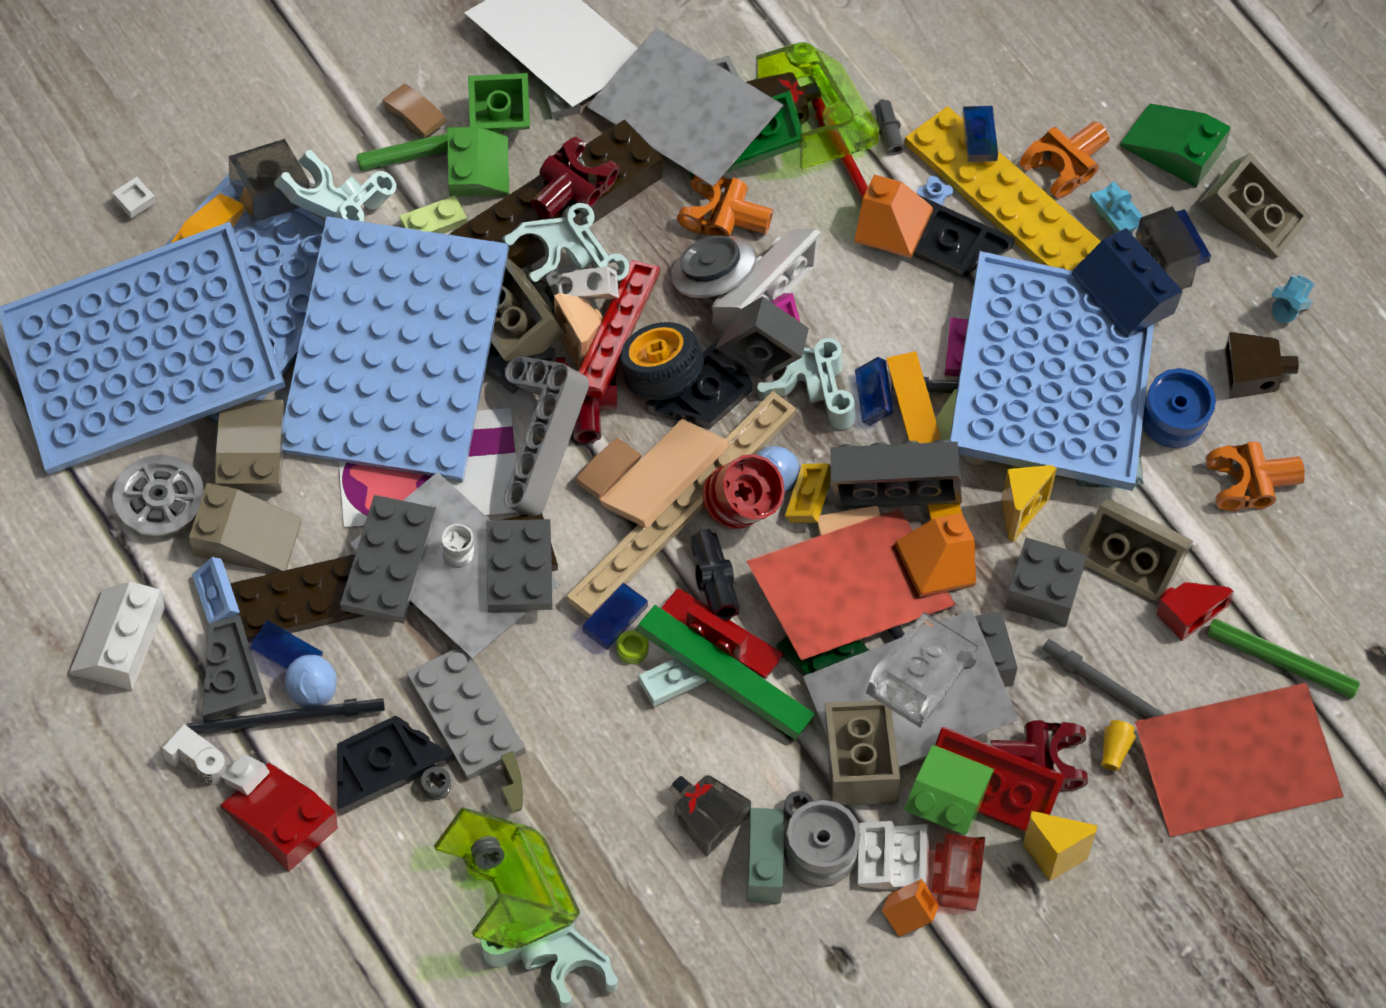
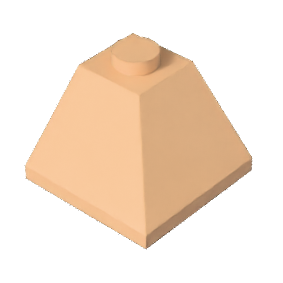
M559 293L554 295V315L567 331L560 340L579 371L603 318L598 308L593 309L588 299Z

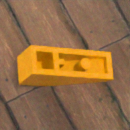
M219 193L185 221L170 243L230 222L234 227L247 209V206Z

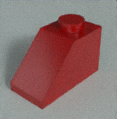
M1184 582L1177 588L1170 587L1159 597L1160 603L1156 615L1183 641L1229 607L1234 591L1230 587Z

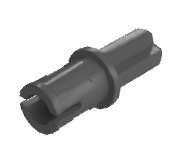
M880 99L879 102L874 104V110L879 123L877 130L883 136L887 154L893 156L901 154L905 150V145L899 130L901 128L900 121L895 117L891 102Z

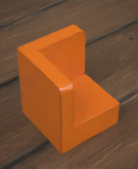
M920 879L890 893L887 896L882 912L899 936H903L932 923L939 904L924 881Z

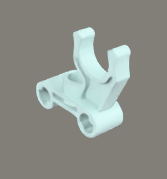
M308 150L299 159V164L313 176L315 189H306L299 186L288 172L282 173L274 183L291 203L326 218L329 216L362 222L364 221V213L360 208L362 204L369 209H377L396 190L395 180L384 171L374 173L362 186L351 176L341 187L335 188L332 184L333 178L329 167L312 150Z
M577 203L567 207L563 211L561 218L520 223L511 233L502 237V242L507 243L509 246L525 234L536 236L543 242L546 249V258L539 269L528 273L527 277L531 282L539 281L542 276L557 268L562 248L566 250L571 261L580 270L589 264L592 268L607 266L608 262H615L618 266L617 281L624 279L629 271L627 259L621 254L607 255L589 229L594 221V212L589 205L584 203ZM574 210L580 211L583 215L580 219L581 226L573 221V218L576 216Z
M822 339L815 345L814 349L804 347L802 358L786 366L787 369L779 380L769 383L761 382L757 386L758 396L761 400H764L772 391L779 396H786L795 388L799 381H804L810 403L824 400L828 421L831 426L839 430L847 429L856 420L855 402L852 394L845 390H837L835 376L841 373L843 369L842 347L835 339Z
M553 904L545 912V923L510 935L503 927L498 926L490 927L482 934V959L490 967H503L522 960L525 968L532 970L540 968L550 961H556L551 972V986L559 999L561 1008H570L572 1006V995L566 989L564 982L569 972L577 967L587 966L599 971L605 979L608 992H614L618 988V978L612 970L609 957L575 931L574 911L566 904ZM563 921L565 925L559 927L555 926L554 923ZM497 944L499 950H496V948L492 945Z

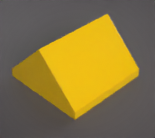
M1053 465L1007 470L1001 505L1007 536L1010 541L1014 542L1050 500L1057 468Z
M1031 811L1023 846L1048 880L1051 881L1088 859L1098 825Z

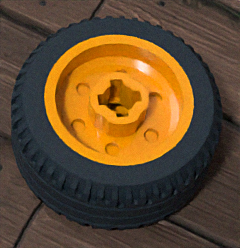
M660 322L639 329L626 340L619 356V366L628 388L636 396L648 400H664L684 393L695 384L702 374L704 359L697 338L689 328L679 323Z

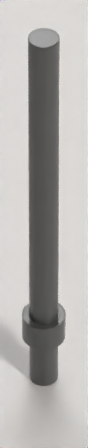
M1050 639L1045 642L1042 650L1061 661L1062 667L1070 672H1078L1147 718L1166 715L1084 662L1083 656L1071 650L1069 652Z

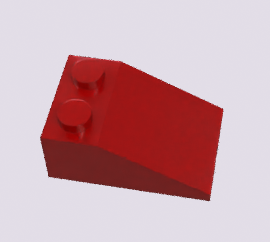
M269 762L266 767L270 773L248 796L236 791L221 804V808L290 872L338 829L336 811L312 789Z

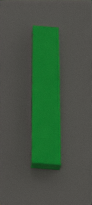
M654 605L637 625L635 631L794 740H797L814 717L815 713L657 605Z

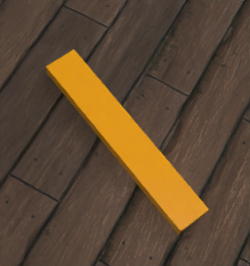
M913 351L887 357L886 363L908 441L934 443V441L940 440L941 436L917 352ZM960 503L926 505L930 520L962 513Z

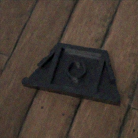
M919 195L933 207V212L913 253L914 256L963 278L976 270L980 251L1002 255L1014 246L1015 238Z
M719 337L702 352L704 359L703 371L691 388L673 398L648 400L645 404V410L649 413L679 421L683 419L694 425L711 429L752 392L753 383L743 366L716 349L717 343L721 339Z
M396 715L337 743V811L339 815L422 776L428 768L440 767L453 761L452 751L448 748L443 749L430 741L428 735L420 730L412 729L409 723Z

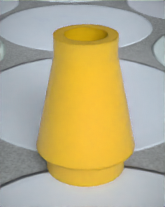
M1111 720L1109 726L1104 728L1102 767L1112 771L1120 770L1121 764L1136 738L1133 725L1120 720Z

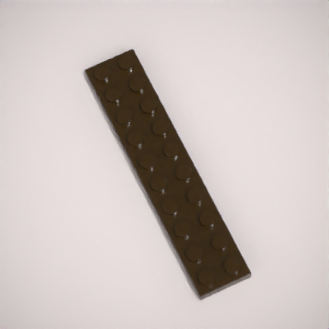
M541 513L536 516L520 515L503 520L544 519ZM551 543V564L553 572L558 570V563ZM356 554L230 583L240 612L238 615H240L248 643L365 616L341 611L340 607Z

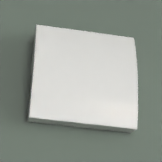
M892 821L859 823L861 833L858 848L859 887L896 891L922 879L929 889L930 829L927 824L894 826Z

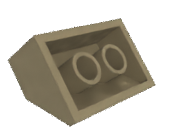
M507 258L491 342L505 361H510L517 356L526 357L545 352L565 335L567 331L523 270Z
M1108 498L1099 506L1078 553L1087 555L1086 567L1160 603L1159 597L1170 587L1193 540Z

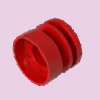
M750 454L742 455L712 471L705 481L702 495L704 507L710 518L720 526L734 530L744 529L774 514L782 504L785 488L783 477L777 466L765 457Z

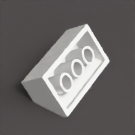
M817 229L789 230L782 238H776L769 251L763 257L759 256L756 258V264L751 274L739 286L730 290L725 296L720 295L715 300L712 306V324L726 332L743 307L762 296L772 301L782 293H791L817 266L820 232Z

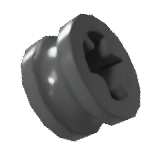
M437 766L428 768L423 773L421 785L424 795L432 800H441L450 793L451 779L447 770ZM434 779L438 782L442 779V787L438 788L436 785L430 787V780Z
M804 791L790 793L785 799V818L790 821L795 812L792 811L794 803L799 802V806H801L802 803L812 802V797Z
M485 836L478 839L470 850L476 865L484 870L495 868L503 861L505 856L498 839L493 836Z

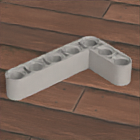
M517 356L506 367L505 376L507 381L532 394L540 395L505 490L504 503L507 507L523 515L536 516L543 512L585 399L589 381L585 375L565 364Z

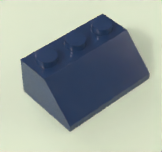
M1127 228L1103 239L1072 271V275L1127 337L1173 315L1183 293L1182 289Z

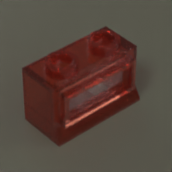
M945 833L943 843L937 842L934 862L940 863V872L933 873L931 893L937 894L936 901L939 906L976 911L980 894L985 837H968Z

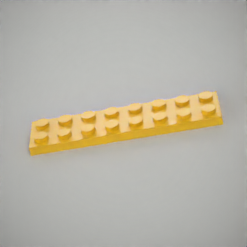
M946 106L905 137L904 144L998 229L1004 234L1015 238L1014 243L1036 263L1073 271L1101 242L949 106Z

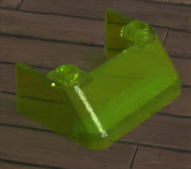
M806 42L795 43L756 55V79L788 72L794 73L797 80L812 75L829 104L823 112V121L826 126L800 134V167L802 170L872 148L878 143L879 126L841 62Z
M461 807L434 845L436 851L463 858L470 876L477 880L492 882L498 897L471 932L475 938L501 944L509 949H520L571 926L580 914L577 903L547 840L532 827ZM485 836H493L498 839L500 847L504 851V859L495 868L480 869L471 855V847L478 839Z

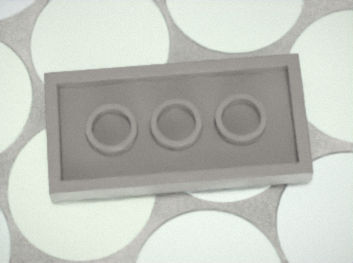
M461 647L407 672L408 681L447 748L452 751L453 758L467 781L500 766L501 755L511 751L514 752L515 757L525 754L524 744L473 658Z

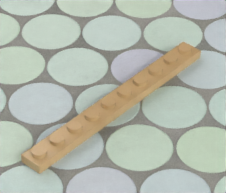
M772 391L725 438L729 447L648 528L637 525L567 595V603L591 621L704 508L702 493L705 481L711 472L742 455L757 454L796 416L797 408Z

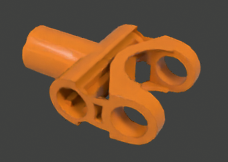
M1094 121L1071 138H1068L1057 127H1052L1042 138L1037 141L1035 140L1028 147L1020 160V165L1025 170L1036 169L1042 166L1052 167L1057 170L1060 177L1051 186L1050 193L1056 198H1063L1072 193L1082 183L1086 184L1096 174L1099 165L1090 156L1108 144L1110 137L1106 128L1099 122ZM1044 151L1052 153L1050 161L1042 159Z
M694 174L691 187L707 198L710 203L700 207H682L678 213L677 221L683 228L696 234L702 233L710 236H730L734 226L767 234L773 216V209L744 201L748 192V186L743 181L734 177L733 179L721 177L712 186L711 184L706 185L699 182L707 183ZM722 188H725V190H724V192H723V195H722V197H721V200H720L721 190H722ZM711 210V216L703 221L704 214Z
M1256 441L1238 446L1227 445L1210 451L1205 457L1207 468L1229 473L1238 482L1237 485L1231 486L1230 489L1219 492L1215 497L1217 507L1224 511L1267 508L1276 502L1273 487L1303 484L1305 480L1302 458L1295 456L1266 460L1262 445ZM1233 459L1240 464L1239 471L1232 466ZM1247 486L1249 487L1252 499L1249 496H1244Z

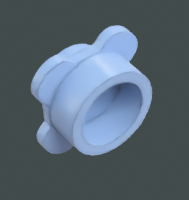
M936 176L929 177L927 183L917 190V194L940 205H943L946 197L951 196L953 193V188L950 185H944Z

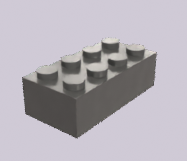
M940 439L934 441V443L906 441L902 444L888 445L877 442L870 446L843 444L839 447H830L831 485L836 509L962 503V472L958 441L951 442L950 440Z

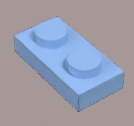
M211 557L192 574L208 624L236 616L240 613L222 559Z

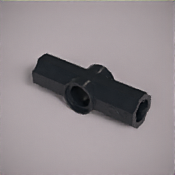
M702 529L696 534L691 535L689 541L696 563L695 578L697 587L700 591H704L710 613L723 621H729L732 617L738 615L740 610L733 587V567L731 561L724 558L717 533L712 532L710 529Z

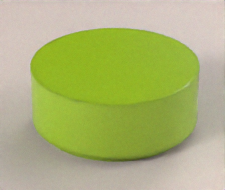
M634 630L626 631L619 636L616 652L623 662L638 664L647 657L649 651L647 638Z

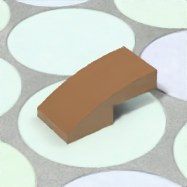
M405 83L382 99L385 109L403 118L408 129L423 137H427L447 122L446 117L438 108Z
M616 438L588 463L576 477L575 483L599 500L620 480L621 476L627 473L640 460L642 455L619 438Z

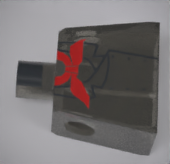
M705 775L695 785L691 784L683 776H679L669 788V791L680 799L675 805L674 817L707 857L750 816L751 801L710 775Z

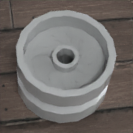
M827 800L812 801L798 808L789 821L784 850L787 865L793 874L805 883L817 886L833 885L845 879L856 863L861 836L857 819L849 809L837 802Z

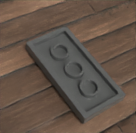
M374 495L340 603L341 611L404 624L436 517V507Z

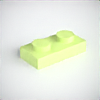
M454 195L400 215V223L403 228L444 234L467 223V217Z

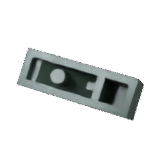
M750 808L747 902L780 903L783 888L784 809Z

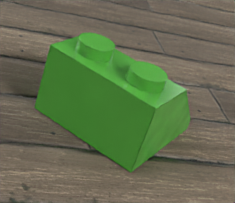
M528 73L468 76L470 127H480L489 131L530 129Z
M447 127L449 196L509 195L508 136L480 127Z
M932 745L915 780L904 811L967 835L972 829L994 769Z

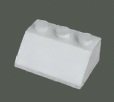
M133 582L103 589L70 670V675L133 691L165 608L161 589Z

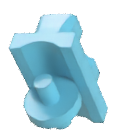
M1115 181L1103 190L1090 194L1089 199L1096 207V212L1114 229V234L1125 228L1133 234L1134 230L1145 225L1146 219L1131 202V194L1127 190L1122 191Z
M1293 275L1285 286L1276 287L1272 296L1279 299L1272 306L1274 318L1281 323H1290L1298 317L1300 310L1309 309L1313 300L1308 298L1315 283L1302 275L1297 277Z

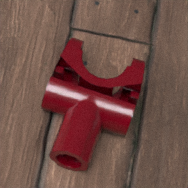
M577 136L562 144V147L554 155H549L543 162L539 174L550 183L531 200V205L535 212L545 220L552 219L572 199L577 203H584L592 208L599 197L608 192L619 174V165L613 161L593 168L581 165L578 159L585 150L586 142ZM588 173L597 175L596 183L588 182Z
M556 357L557 363L568 366V363L565 362V357ZM615 372L602 399L588 395L585 396L573 429L575 441L589 444L601 439L600 410L617 409Z
M1034 720L1024 725V741H990L991 746L1053 771H1056L1054 768L1055 764L1061 774L1066 775L1060 790L1061 792L1078 790L1088 784V773L1085 770L1075 769V766L1062 762L1057 753L1064 748H1070V746L1079 745L1086 741V729L1079 724L1069 722L1047 723L1044 720ZM1049 731H1052L1054 737L1051 740L1049 750Z

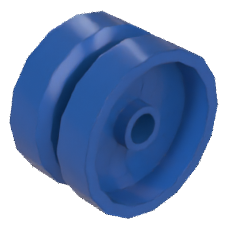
M1176 368L1159 374L1150 385L1145 398L1142 423L1144 431L1155 442L1170 448L1188 447L1195 443L1205 431L1215 411L1216 398L1212 386L1203 376L1192 370Z

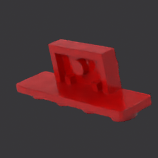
M679 588L674 591L661 608L764 679L768 678L782 659V652L731 620H721L710 613L707 605Z

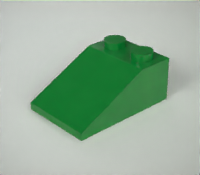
M1150 103L1121 141L1120 146L1197 188L1226 148L1231 127L1206 113Z

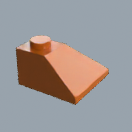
M874 174L862 200L855 243L911 258L933 212V207L903 182Z
M962 513L934 518L895 542V547L919 597L975 586V542Z

